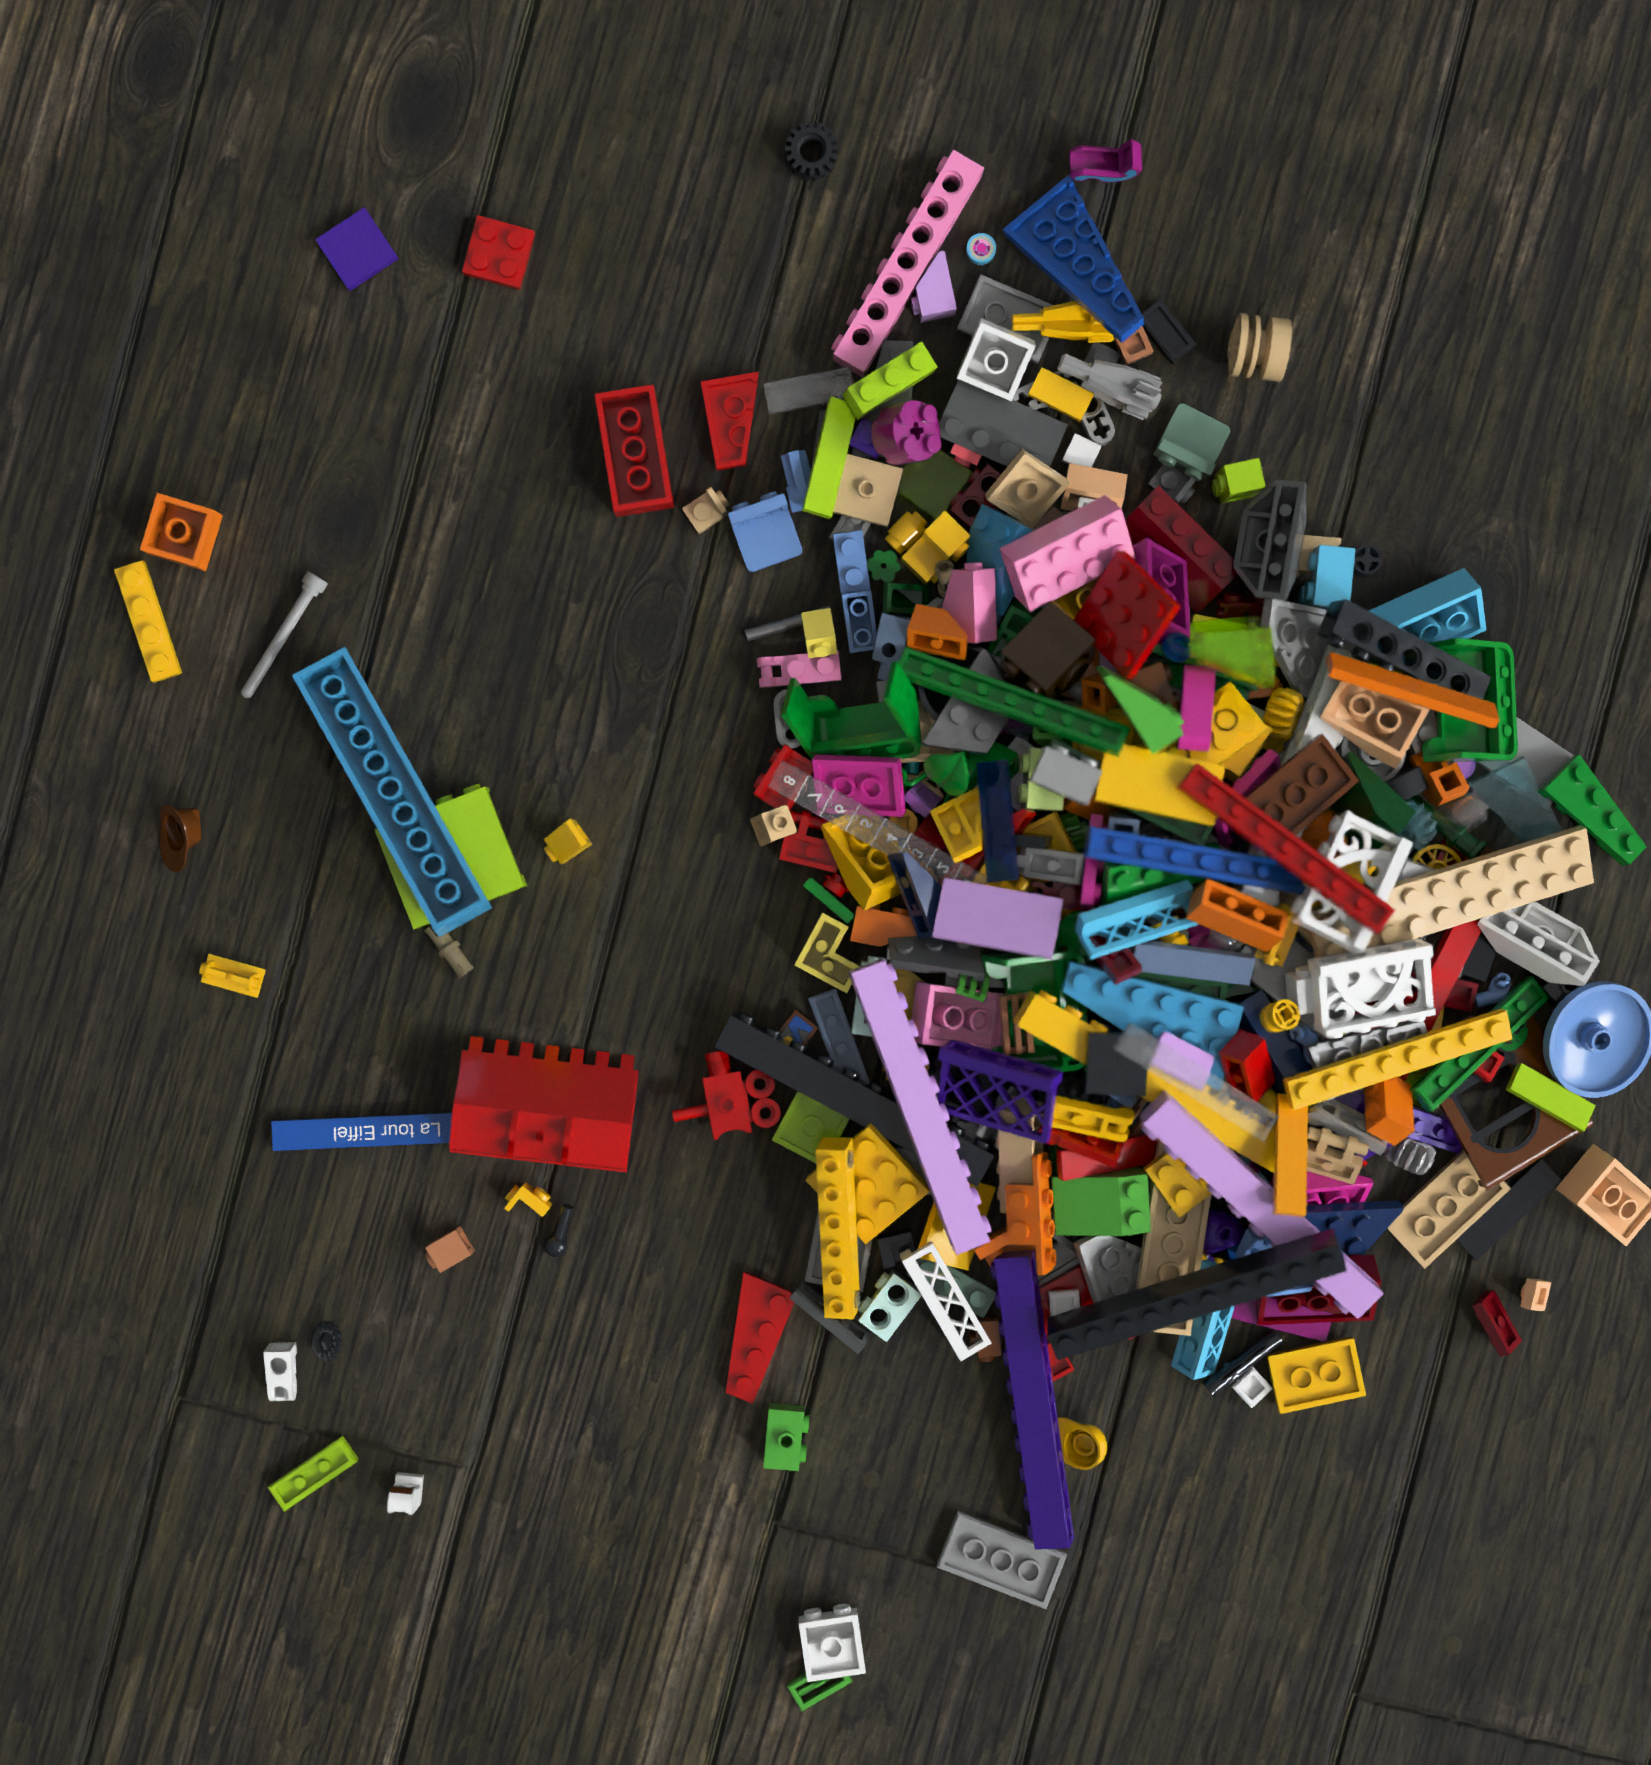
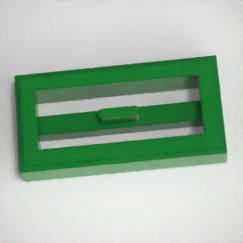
M809 878L803 886L848 924L854 918V914L813 878Z

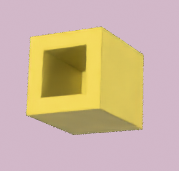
M831 609L802 612L801 616L808 658L837 654Z

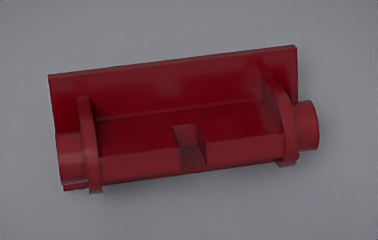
M1235 591L1224 592L1223 595L1215 597L1219 607H1221L1216 608L1217 619L1243 622L1244 611H1249V622H1261L1265 599L1256 598L1254 594L1241 595V593Z

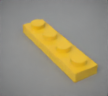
M141 560L114 569L151 682L155 683L182 674L146 562Z

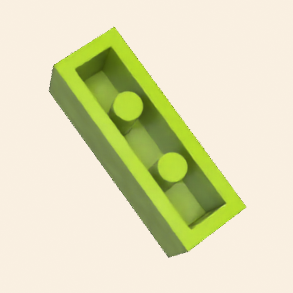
M920 342L848 387L842 396L857 420L931 375L938 366L923 342Z

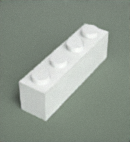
M1394 965L1386 967L1385 973L1388 976L1395 977L1396 974L1390 972L1393 970ZM1300 966L1295 968V972L1285 973L1287 1000L1297 1005L1300 1015L1314 1013L1311 972L1308 971V966ZM1374 968L1368 970L1364 983L1352 993L1363 1003L1378 1001L1392 983L1381 979L1376 974ZM1357 972L1349 973L1348 977L1353 980L1352 982L1356 980ZM1326 977L1327 995L1336 990L1329 977ZM1406 984L1404 989L1412 993V984ZM1339 997L1334 1000L1328 1010L1334 1009L1335 1005L1343 999Z

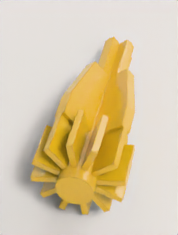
M1076 301L1044 307L1040 310V313L1013 314L1011 316L1012 331L1040 330L1041 336L1067 340L1088 339V343L1114 341V336Z

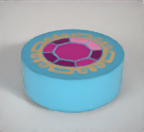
M985 233L975 234L968 241L966 248L967 257L976 265L988 264L996 253L994 239Z

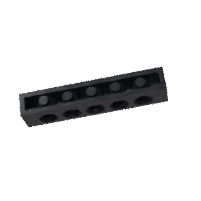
M1346 599L1330 603L1317 634L1327 639L1326 643L1329 646L1350 651L1352 653L1351 657L1362 662L1369 661L1378 667L1476 698L1483 699L1491 676ZM1354 627H1355V629H1356V631H1357V637H1356V638H1355L1354 635H1353V628H1354ZM1378 640L1381 643V651L1378 649ZM1402 654L1405 655V664L1402 661ZM1427 666L1429 668V676L1426 673ZM1451 679H1452V681H1453V689L1451 688V685H1450Z

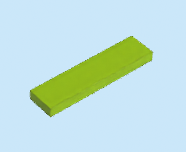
M832 396L828 399L801 510L830 519L833 515L856 418L845 400Z

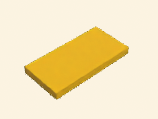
M1124 744L1119 757L1103 752L1100 765L1102 774L1096 786L1094 801L1212 827L1215 825L1216 817L1177 788L1196 763L1200 764L1221 781H1223L1225 766L1158 751L1152 754L1149 749Z

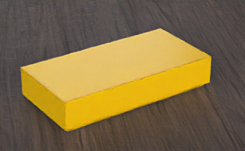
M1042 367L1028 396L1080 422L1094 393Z

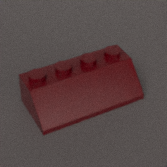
M1159 485L1125 519L1132 546L1148 538L1187 561L1189 607L1195 614H1198L1238 574L1233 568L1234 559Z
M1374 1254L1348 1255L1353 1262L1381 1287L1382 1281ZM1313 1286L1309 1292L1272 1296L1270 1298L1276 1299L1278 1309L1282 1312H1293L1299 1309L1300 1306H1305L1312 1311H1325L1333 1313V1315L1264 1317L1267 1301L1265 1296L1256 1299L1257 1325L1374 1321L1378 1300L1357 1319L1351 1312L1344 1314L1334 1304L1335 1298L1329 1292L1323 1295Z

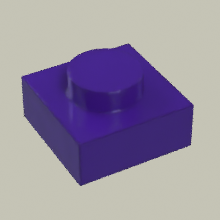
M862 418L849 445L877 459L879 454L874 448L871 435L873 423Z

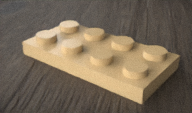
M1463 1149L1402 1205L1404 1207L1403 1212L1387 1228L1394 1238L1424 1269L1511 1189L1504 1181L1486 1191L1485 1187L1479 1186L1478 1180L1480 1178Z

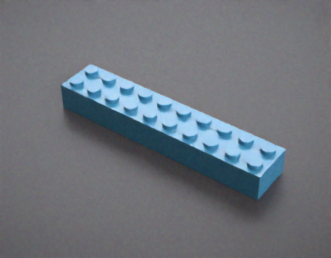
M344 647L293 674L292 676L436 934L441 937L490 910L492 907L347 649Z

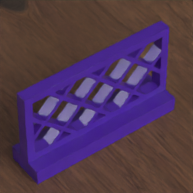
M953 1039L940 1048L938 1060L942 1061L938 1103L939 1105L944 1103L949 1115L1044 1144L1050 1141L1057 1085L1062 1081V1070ZM951 1065L960 1067L966 1076L958 1083L950 1073ZM979 1073L986 1074L993 1083V1086L984 1091L975 1075ZM966 1081L970 1082L978 1094L968 1100L959 1087ZM1006 1081L1015 1083L1021 1094L1011 1098L1002 1084ZM995 1088L1005 1101L998 1108L993 1105L987 1096V1093ZM1034 1089L1047 1092L1046 1104L1039 1107L1030 1093ZM952 1090L963 1104L958 1108L946 1104L947 1093ZM1023 1096L1033 1110L1026 1116L1022 1115L1014 1103ZM980 1098L990 1113L985 1116L978 1114L971 1103ZM1008 1106L1017 1121L1013 1124L1005 1122L999 1111ZM1036 1114L1043 1124L1042 1133L1032 1130L1026 1120Z

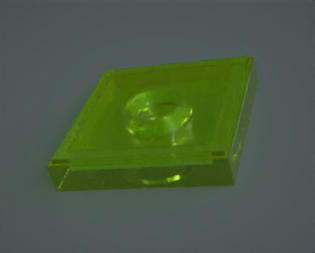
M939 450L926 460L907 463L902 472L897 494L936 520L944 511L948 510L950 501L963 488L973 472Z

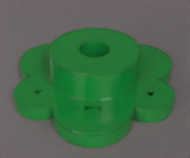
M877 550L874 553V557L868 559L867 568L872 572L873 580L878 581L882 579L883 582L890 583L894 580L895 573L899 572L900 564L896 562L897 555L894 551L888 550L884 553L881 550ZM882 564L886 565L885 569L881 568Z

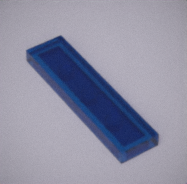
M1008 760L976 763L987 883L1019 880Z

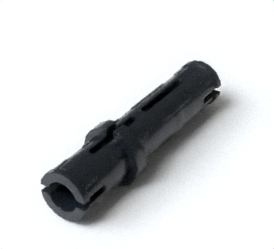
M1272 1328L1269 1329L1266 1334L1249 1345L1231 1361L1223 1362V1367L1202 1383L1211 1395L1215 1397L1216 1394L1233 1381L1236 1383L1240 1381L1242 1374L1260 1362L1279 1345H1282L1283 1341ZM1265 1345L1264 1348H1262L1259 1352H1257L1254 1356H1252L1245 1362L1246 1358H1248L1251 1354L1257 1351L1260 1347ZM1241 1364L1236 1370H1234L1221 1381V1378L1223 1376H1225L1228 1372L1233 1370L1237 1365Z

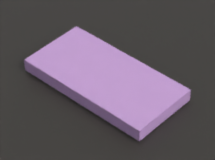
M944 878L932 936L937 939L1052 960L1064 901L1055 897Z

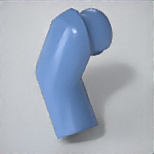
M1504 972L1496 974L1487 991L1476 993L1474 1006L1480 1008L1499 1003L1510 989V976Z
M1298 1023L1294 1028L1290 1029L1289 1035L1292 1040H1297L1303 1045V1057L1307 1063H1311L1304 1045L1319 1042V1035L1307 1024Z

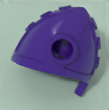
M1218 1209L1209 1210L1203 1254L1207 1259L1215 1261L1211 1254L1241 1243L1246 1230L1234 1215L1231 1216L1227 1211H1219ZM1228 1233L1227 1238L1221 1239L1222 1237H1224V1236Z

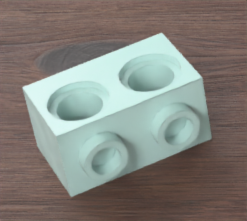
M894 1269L889 1274L884 1272L874 1286L877 1288L876 1292L871 1298L866 1296L858 1309L860 1312L858 1314V1321L886 1342L922 1296L917 1286ZM900 1285L904 1288V1294L900 1298H892L888 1295L890 1287ZM883 1309L886 1311L887 1316L883 1321L876 1322L870 1317L872 1311Z

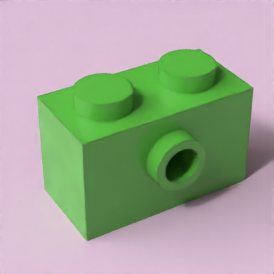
M769 1403L763 1468L799 1471L800 1462L806 1461L807 1444H801L802 1433H808L809 1415H804V1406Z

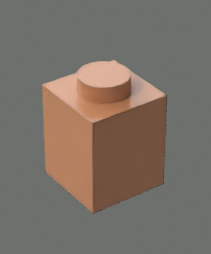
M458 1226L429 1243L425 1247L427 1250L425 1256L433 1269L437 1267L441 1273L471 1256L475 1250L461 1226Z

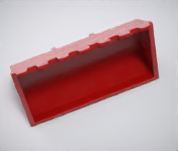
M470 1037L468 1050H462L458 1082L453 1103L449 1142L450 1152L618 1172L627 1171L639 1070H633L634 1055L622 1054L620 1068L608 1067L609 1052L597 1051L595 1065L583 1064L584 1049L572 1048L570 1062L558 1061V1046L547 1045L544 1059L532 1058L534 1051L533 1043L522 1042L519 1056L507 1055L508 1040L497 1039L494 1053L482 1052L484 1038Z

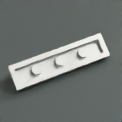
M932 1241L913 1253L909 1248L899 1254L905 1268L960 1361L992 1344ZM931 1252L936 1260L933 1272L921 1269L917 1259ZM939 1266L944 1274L937 1273ZM926 1276H930V1277H931L930 1282L928 1281V1279H927ZM936 1278L950 1283L947 1297L935 1293L933 1287ZM954 1292L958 1299L952 1298ZM941 1301H945V1302H946L945 1307L943 1306V1304L941 1303ZM950 1303L964 1307L965 1313L962 1322L953 1320L948 1315ZM968 1316L970 1317L973 1324L967 1323ZM956 1326H960V1331H959V1332H958ZM965 1328L978 1331L982 1339L967 1347L963 1340Z

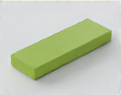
M1523 1063L1516 1064L1505 1089L1578 1132L1585 1131L1596 1106Z
M342 1435L270 1484L267 1488L282 1510L286 1511L351 1467L359 1459Z

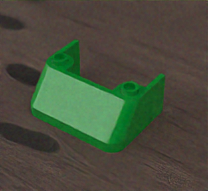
M898 661L891 663L883 697L885 702L839 709L836 703L826 695L808 697L797 679L790 678L781 716L811 760L815 755L896 757L905 759L915 757L920 753L922 736L917 694Z

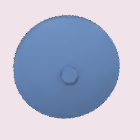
M1597 981L1585 984V986H1581L1568 994L1557 1005L1545 1028L1543 1054L1551 1076L1557 1083L1569 1091L1589 1098L1609 1096L1631 1084L1643 1071L1651 1056V1010L1645 1000L1632 989L1610 981Z

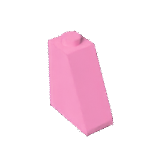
M982 562L964 563L965 569L952 570L942 609H946L967 634V643L997 640L995 568H983Z

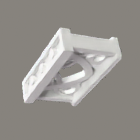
M1348 810L1339 816L1335 815L1328 826V831L1331 832L1328 840L1320 845L1317 852L1339 868L1360 861L1362 880L1371 889V892L1387 902L1413 842L1403 837L1399 838ZM1355 829L1360 832L1363 838V850H1358L1359 844L1355 837H1352V844L1350 846L1344 844L1343 836L1347 830ZM1371 838L1389 846V850L1370 849ZM1338 850V852L1342 855L1333 859L1336 851ZM1368 861H1371L1369 869L1373 866L1378 868L1379 872L1376 877L1368 874ZM1303 882L1306 888L1302 897L1298 896L1291 907V912L1294 913L1291 922L1299 924L1344 947L1345 950L1353 954L1364 952L1372 933ZM1319 900L1323 904V908L1319 913L1332 909L1334 914L1328 920H1316L1311 914V906L1314 901ZM1339 919L1351 932L1350 937L1329 926Z
M1417 938L1366 948L1364 952L1357 954L1344 952L1308 959V971L1311 972L1314 1030L1326 1038H1339L1346 1032L1365 1033L1370 1031L1371 1027H1394L1401 1021L1420 1022L1424 1021L1426 1016L1435 1015L1430 957H1433L1432 945ZM1414 960L1416 964V979L1409 977ZM1388 965H1394L1393 970L1390 972L1396 974L1395 977L1388 976L1385 973ZM1374 968L1376 974L1381 979L1392 984L1377 1003L1369 1006L1360 1001L1352 992L1364 983L1368 970ZM1357 972V978L1352 982L1353 980L1348 977L1349 973ZM1326 977H1329L1336 990L1327 995ZM1406 984H1412L1417 988L1418 998L1414 1003L1404 1005L1403 999L1406 996L1413 997L1412 993L1404 988ZM1341 997L1343 1000L1335 1005L1334 1012L1343 1009L1344 1015L1340 1018L1331 1019L1328 1008L1334 1000Z

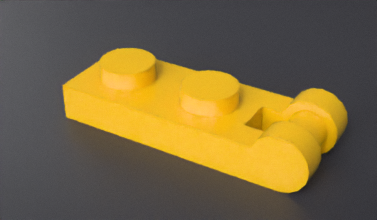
M1056 1096L1052 1127L1123 1142L1128 1138L1130 1132L1128 1125L1132 1124L1135 1113L1127 1107L1115 1109Z

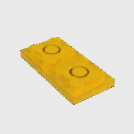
M1230 681L1214 693L1211 740L1208 752L1177 749L1178 739L1158 752L1219 765L1264 733L1268 727ZM1144 744L1140 746V748L1148 749Z

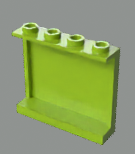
M475 784L463 789L464 795L453 799L451 794L435 800L437 811L488 901L527 886L524 876L519 871L489 795V787L484 786L481 788L480 784ZM375 829L413 929L429 925L428 918L378 829Z

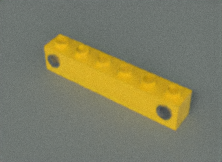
M823 1137L816 1148L824 1318L854 1319L860 1307L852 1138Z

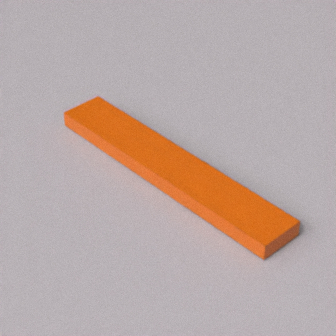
M1329 652L1325 659L1330 678L1490 728H1495L1500 721L1495 703L1334 652Z

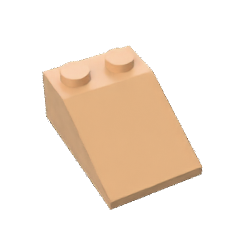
M1340 681L1320 718L1368 755L1396 769L1430 709Z
M1592 1144L1556 1187L1558 1192L1625 1246L1630 1243L1651 1217V1190L1614 1157L1595 1144Z

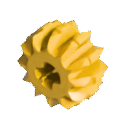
M1280 687L1272 692L1263 716L1264 724L1273 728L1271 732L1272 737L1288 740L1293 736L1304 705V698L1301 693L1295 692L1293 689H1283Z

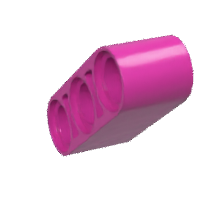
M1184 664L1179 713L1184 722L1180 725L1184 735L1178 738L1177 749L1209 751L1215 667Z

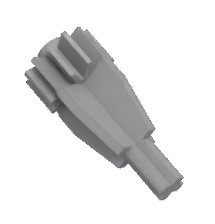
M1068 354L1062 355L1057 370L1083 380L1081 383L1082 387L1094 393L1095 396L1105 403L1122 409L1124 413L1144 420V418L1147 419L1148 413L1155 410L1160 402L1161 389L1159 387L1162 381H1160L1161 378L1140 369L1138 371L1129 366L1100 360L1087 363Z

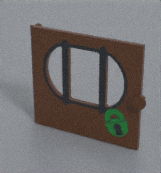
M1534 1015L1512 1034L1511 1040L1505 1041L1497 1049L1504 1057L1499 1069L1509 1064L1512 1071H1514L1516 1064L1523 1063L1556 1082L1548 1071L1544 1060V1033ZM1474 1016L1465 1017L1463 1021L1473 1018ZM1434 1065L1419 1069L1422 1076ZM1476 1074L1470 1075L1439 1105L1480 1178L1478 1180L1479 1186L1485 1187L1486 1191L1582 1133L1526 1101L1475 1131L1456 1096L1483 1080ZM1529 1110H1533L1531 1128L1526 1137L1517 1145L1507 1149H1497L1482 1142L1486 1136ZM1591 1118L1585 1130L1593 1126Z

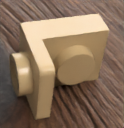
M712 487L706 489V493L683 507L682 510L697 533L701 534L728 516L725 507L729 503L720 490L714 492Z
M787 805L750 819L760 847L797 832Z

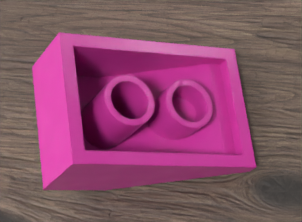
M1307 1171L1306 1205L1365 1202L1374 1184L1372 1178L1358 1175L1354 1185ZM1273 1174V1176H1272V1178H1271V1181H1270V1184L1272 1185L1271 1187H1272L1273 1189H1274V1174Z

